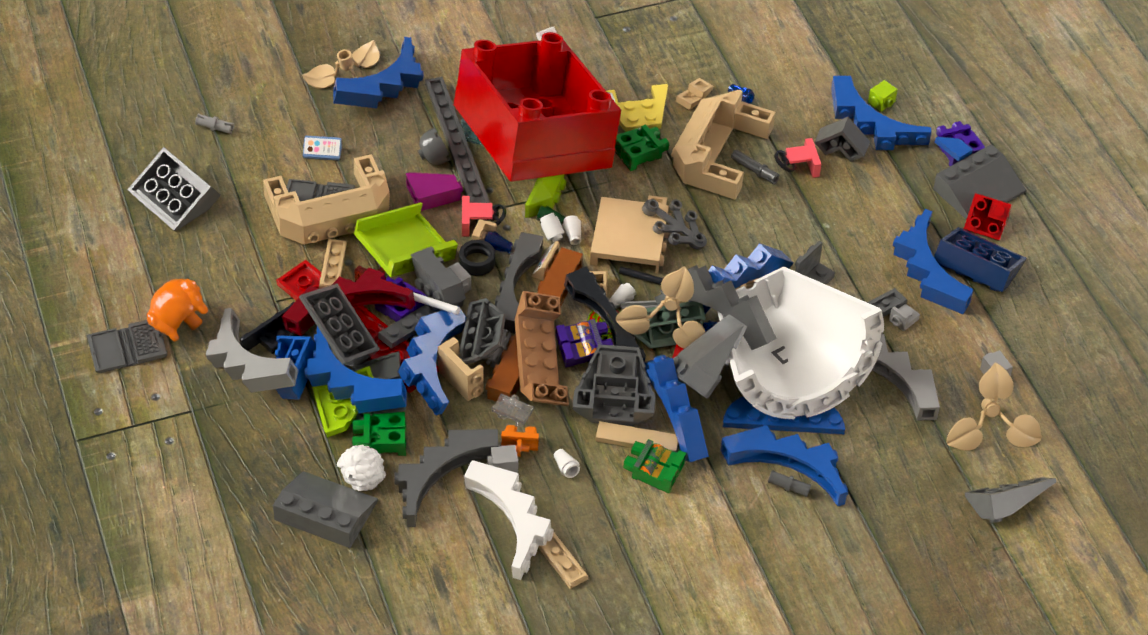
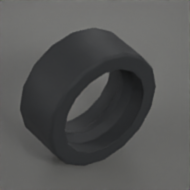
M483 240L468 241L460 248L459 264L469 275L483 276L489 273L495 266V249L490 243ZM473 253H481L488 256V259L475 263L467 260L466 257Z

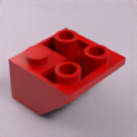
M975 193L964 229L1000 240L1013 204Z

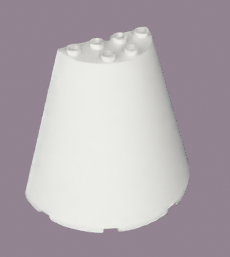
M782 267L755 280L752 288L747 289L743 286L736 290L739 298L746 295L751 298L757 295L777 338L764 346L751 350L743 336L737 349L733 348L729 354L734 380L738 389L746 400L759 411L782 419H795L794 416L802 415L806 417L818 415L846 400L850 396L849 392L856 385L860 387L870 374L882 347L880 339L881 333L884 332V319L880 308L786 267ZM718 312L719 320L721 321L725 316ZM784 346L785 349L777 354L783 360L788 358V362L782 364L771 352Z

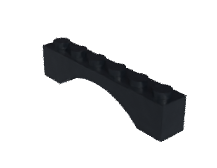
M586 266L567 274L564 283L565 288L574 301L591 308L606 322L611 332L614 346L639 347L635 336L627 332L616 322L618 315L616 308L612 302H609L605 290L596 282L594 273L590 272ZM639 348L645 362L646 354L642 348Z

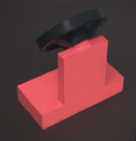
M812 138L805 139L804 146L786 148V152L778 150L774 154L776 162L785 171L793 172L796 169V163L807 162L812 178L820 177L821 161ZM791 164L793 169L788 168L786 165L789 166Z
M462 196V237L470 236V219L496 220L497 226L501 224L506 216L505 207L501 204L492 206V203H470V196ZM499 208H502V210H503L502 215H501L500 218H498V216H499L498 210H499Z

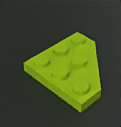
M369 366L354 371L358 374L373 378V374ZM327 385L312 387L327 438L347 431L358 414L356 407L352 406L351 398L335 400L332 392L328 391Z

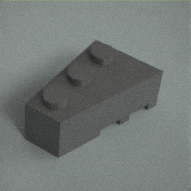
M432 246L411 254L417 278L415 279V284L419 290H422L433 299L452 305L466 299L462 281L450 267L447 269L442 264L444 260L434 255L435 250Z

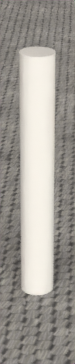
M413 292L416 302L457 315L460 312V307Z

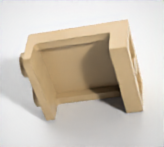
M453 337L438 346L439 373L469 401L480 396L484 391V367L479 365L474 369H470L458 357L459 341Z

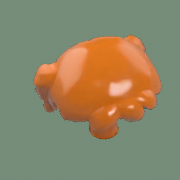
M173 279L166 282L154 293L146 317L149 325L176 342L179 340L177 329L182 321L192 330H195L203 323V320L195 311L207 314L208 308L202 300L200 288L195 281L190 279Z

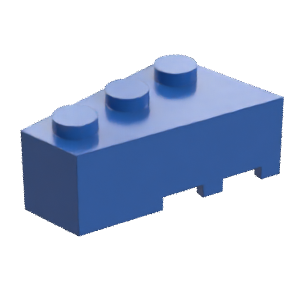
M277 336L278 348L275 350V356L277 358H291L298 369L295 386L279 388L276 391L282 399L299 400L308 381L305 377V367H307L308 359L314 358L313 351L316 350V344L311 337Z

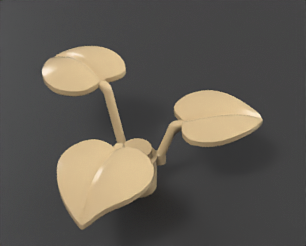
M375 41L366 43L352 54L346 49L339 51L335 70L331 65L322 64L303 74V78L310 86L317 89H325L335 83L334 76L338 75L339 67L344 71L350 70L353 78H357L353 65L357 68L360 66L371 68L379 62L380 55Z
M684 266L663 278L661 289L666 295L665 300H662L650 315H647L645 307L632 305L619 312L616 322L627 332L640 335L649 329L650 321L648 319H651L665 306L667 310H676L677 322L680 328L673 331V339L677 345L685 349L702 336L706 331L700 323L696 321H687L683 325L681 323L680 302L690 300L694 294L692 277Z
M994 363L979 382V391L985 397L981 403L983 411L980 412L979 424L977 425L976 421L971 417L959 420L947 436L946 443L948 446L964 451L977 448L983 440V434L979 429L982 427L985 415L988 417L999 415L1011 426L1006 432V437L1015 446L1029 447L1041 441L1040 425L1033 416L1028 414L1019 415L1015 418L1014 423H1012L1000 411V406L997 402L998 398L1006 399L1010 397L1014 386L1009 373L998 363Z

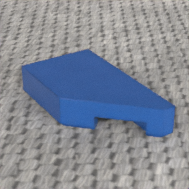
M935 138V143L958 162L972 154L973 149L961 139Z

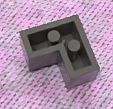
M849 117L820 128L815 140V144L825 155L840 150L850 162L864 157L870 143L868 138Z

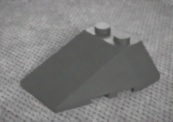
M730 314L682 350L677 357L673 358L677 377L708 399L722 378L719 374L724 364L728 366L730 362L728 358L733 348L737 349L747 326Z
M599 344L586 372L582 375L579 385L574 390L573 410L591 423L597 424L601 421L634 426L653 417L655 394L652 391L639 347Z

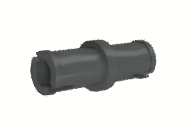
M772 470L768 479V483L785 488L787 492L790 490L805 497L808 496L811 484H806L794 479V476L790 475L788 477Z

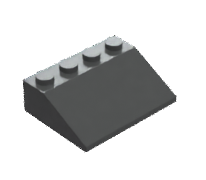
M992 144L937 173L933 188L965 219H967L975 193L1003 202H1009L1026 192L1025 187L1004 154Z
M165 147L162 148L127 189L175 232L209 210L221 196V194Z
M337 283L299 296L342 365L355 366L361 364L380 350Z
M303 471L281 491L274 502V520L351 548L377 504L378 498Z

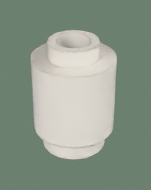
M554 213L540 218V225L548 241L556 242L563 238L562 235L565 231Z

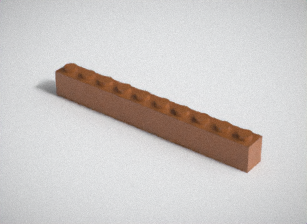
M561 247L559 253L553 257L552 266L547 268L544 281H540L537 293L560 297L561 308L569 293L564 286L566 275L582 268L583 254ZM516 333L510 337L508 349L502 352L501 362L495 365L493 377L487 380L485 386L487 399L508 406L511 405L520 387Z

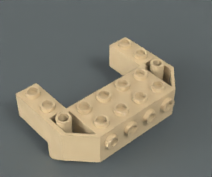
M742 90L701 99L671 154L673 166L682 182L736 200L742 188L744 172L717 164L715 161L733 129L768 139L774 128L776 112L742 102Z
M372 154L354 158V175L360 186L359 188L300 202L296 191L288 193L282 176L264 179V196L280 236L304 245L354 233L358 219L387 212L389 210V188L384 170L379 171Z

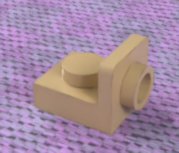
M479 219L473 231L472 240L486 241L487 237L496 239L497 224Z

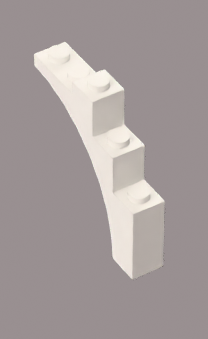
M472 460L464 475L465 487L493 501L512 523L517 536V548L512 563L513 578L521 580L523 574L528 572L531 556L536 555L539 545L544 546L547 541H551L554 532L551 529V520L535 516L537 512L535 498L520 492L521 482H519L518 473Z

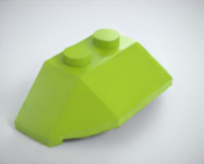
M564 175L537 178L525 204V218L538 215L541 205L544 207L547 205L553 209L555 203H558L560 200L561 190H564L566 187Z

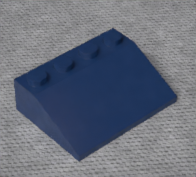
M960 227L940 240L934 258L941 267H949L955 270V273L971 277L974 282L984 283L990 286V289L997 292H1003L1010 285L1027 259Z

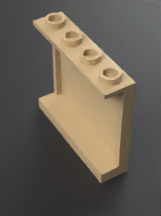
M601 197L590 253V265L598 266L599 258L656 265L655 273L658 274L659 266L663 267L665 255H662V252H666L667 241H664V238L668 239L669 233L657 234L653 231V226L657 221H662L665 225L670 224L656 214L654 216L646 215L642 211V206L645 202ZM659 204L660 209L672 216L671 213H668L669 205Z

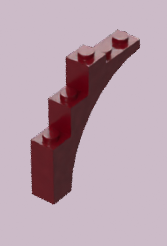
M369 267L356 282L339 276L333 283L339 285L352 307L367 304H387L412 309L416 305L412 290L394 284L391 281H386L385 273ZM309 286L302 294L318 290L320 288ZM300 298L282 316L285 329L300 336L316 324Z

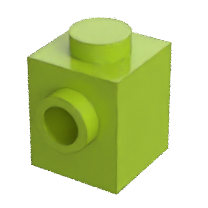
M883 80L870 89L868 103L882 112L895 103L898 89Z

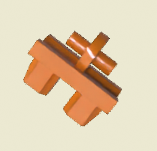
M507 425L505 431H502L501 446L516 445L517 457H521V451H538L539 434L536 427L528 426L525 428V432H517L515 425Z

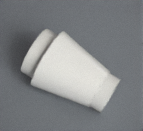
M574 215L566 217L563 228L570 244L577 245L581 243V220Z
M629 283L621 284L611 296L609 302H612L617 309L620 307L621 302L633 300L636 291Z
M559 449L554 453V458L563 476L573 478L579 473V462L564 449Z

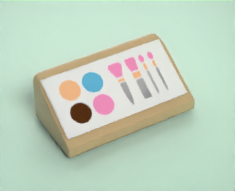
M558 241L546 249L532 277L544 281L547 268L552 266L554 255L559 253L560 243Z

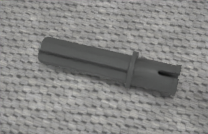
M734 150L731 154L733 160L757 173V177H762L772 184L777 183L780 174L772 171L766 164L762 165L738 150Z

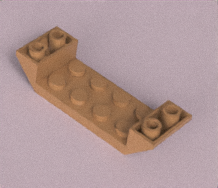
M523 291L515 316L520 391L533 402L568 406L567 386L559 385L554 321L561 315L560 297Z

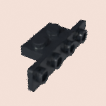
M294 302L249 333L244 334L240 338L241 346L249 351L260 343L273 354L278 348L277 336H300L287 331L282 318Z

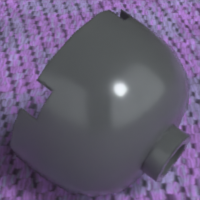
M434 127L422 135L419 141L420 149L417 151L422 160L426 159L432 165H441L450 161L451 158L448 156L449 153Z

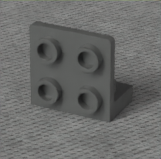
M818 241L815 245H811L803 256L797 258L795 272L826 285L834 278L835 272L820 263L823 243Z

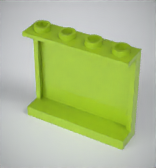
M421 202L357 220L354 235L390 277L415 271L411 254L430 246L435 250L434 255L437 258L441 257L444 262L455 259L458 244L455 240L445 242L421 214Z

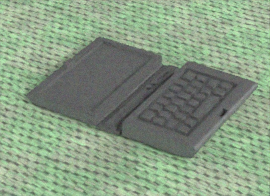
M289 179L286 188L288 193L296 191L301 202L355 189V185L327 182V185L318 184L317 186L315 181Z
M147 320L128 324V328L120 330L113 328L88 334V343L96 373L165 358L168 353L162 333L149 325Z
M399 351L353 366V371L369 366L373 378L401 379L398 373L401 366ZM406 407L358 413L357 420H364V414H370L371 416L373 414L397 413L406 410Z

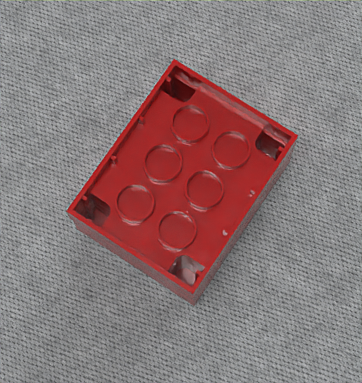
M547 32L542 35L539 41L496 45L489 40H478L474 43V48L462 49L454 106L510 182L612 168L621 108L567 45L561 35Z

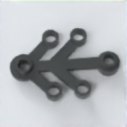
M649 199L644 203L642 211L646 215L654 216L656 214L670 224L665 225L662 221H657L653 226V231L657 234L671 233L668 238L670 244H689L691 248L696 250L705 247L707 239L698 230L695 221L698 215L695 211L689 210L685 215V220L689 223L690 227L688 229L685 226L680 211L682 203L678 199L672 200L669 205L674 218L660 209L655 199Z

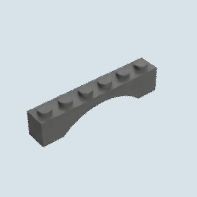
M521 232L519 239H515V252L510 254V267L505 269L504 278L506 279L501 281V294L497 295L495 299V306L506 315L504 329L513 334L516 333L515 316L519 306L514 294V288L523 273L539 263L543 251V236Z

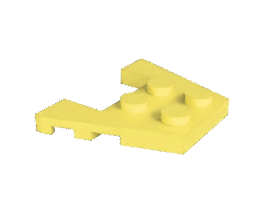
M668 84L652 85L653 99L620 103L617 100L615 90H606L613 94L616 104L621 108L619 125L625 132L641 128L643 125H647L649 129L654 127L661 129Z

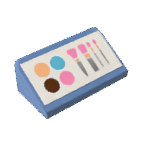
M305 136L303 158L340 160L342 150L341 138Z

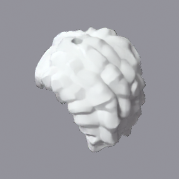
M352 446L350 449H346V452L341 455L337 462V467L341 468L345 482L351 484L354 490H372L386 476L383 466L384 460L377 450L369 446Z

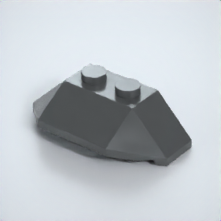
M487 298L469 302L458 356L465 364L490 358L500 347L506 315Z

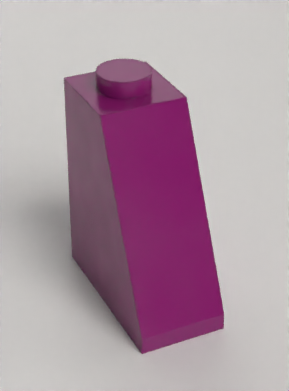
M406 173V187L414 204L422 203L421 211L461 200L463 187L461 182L457 181L455 175Z

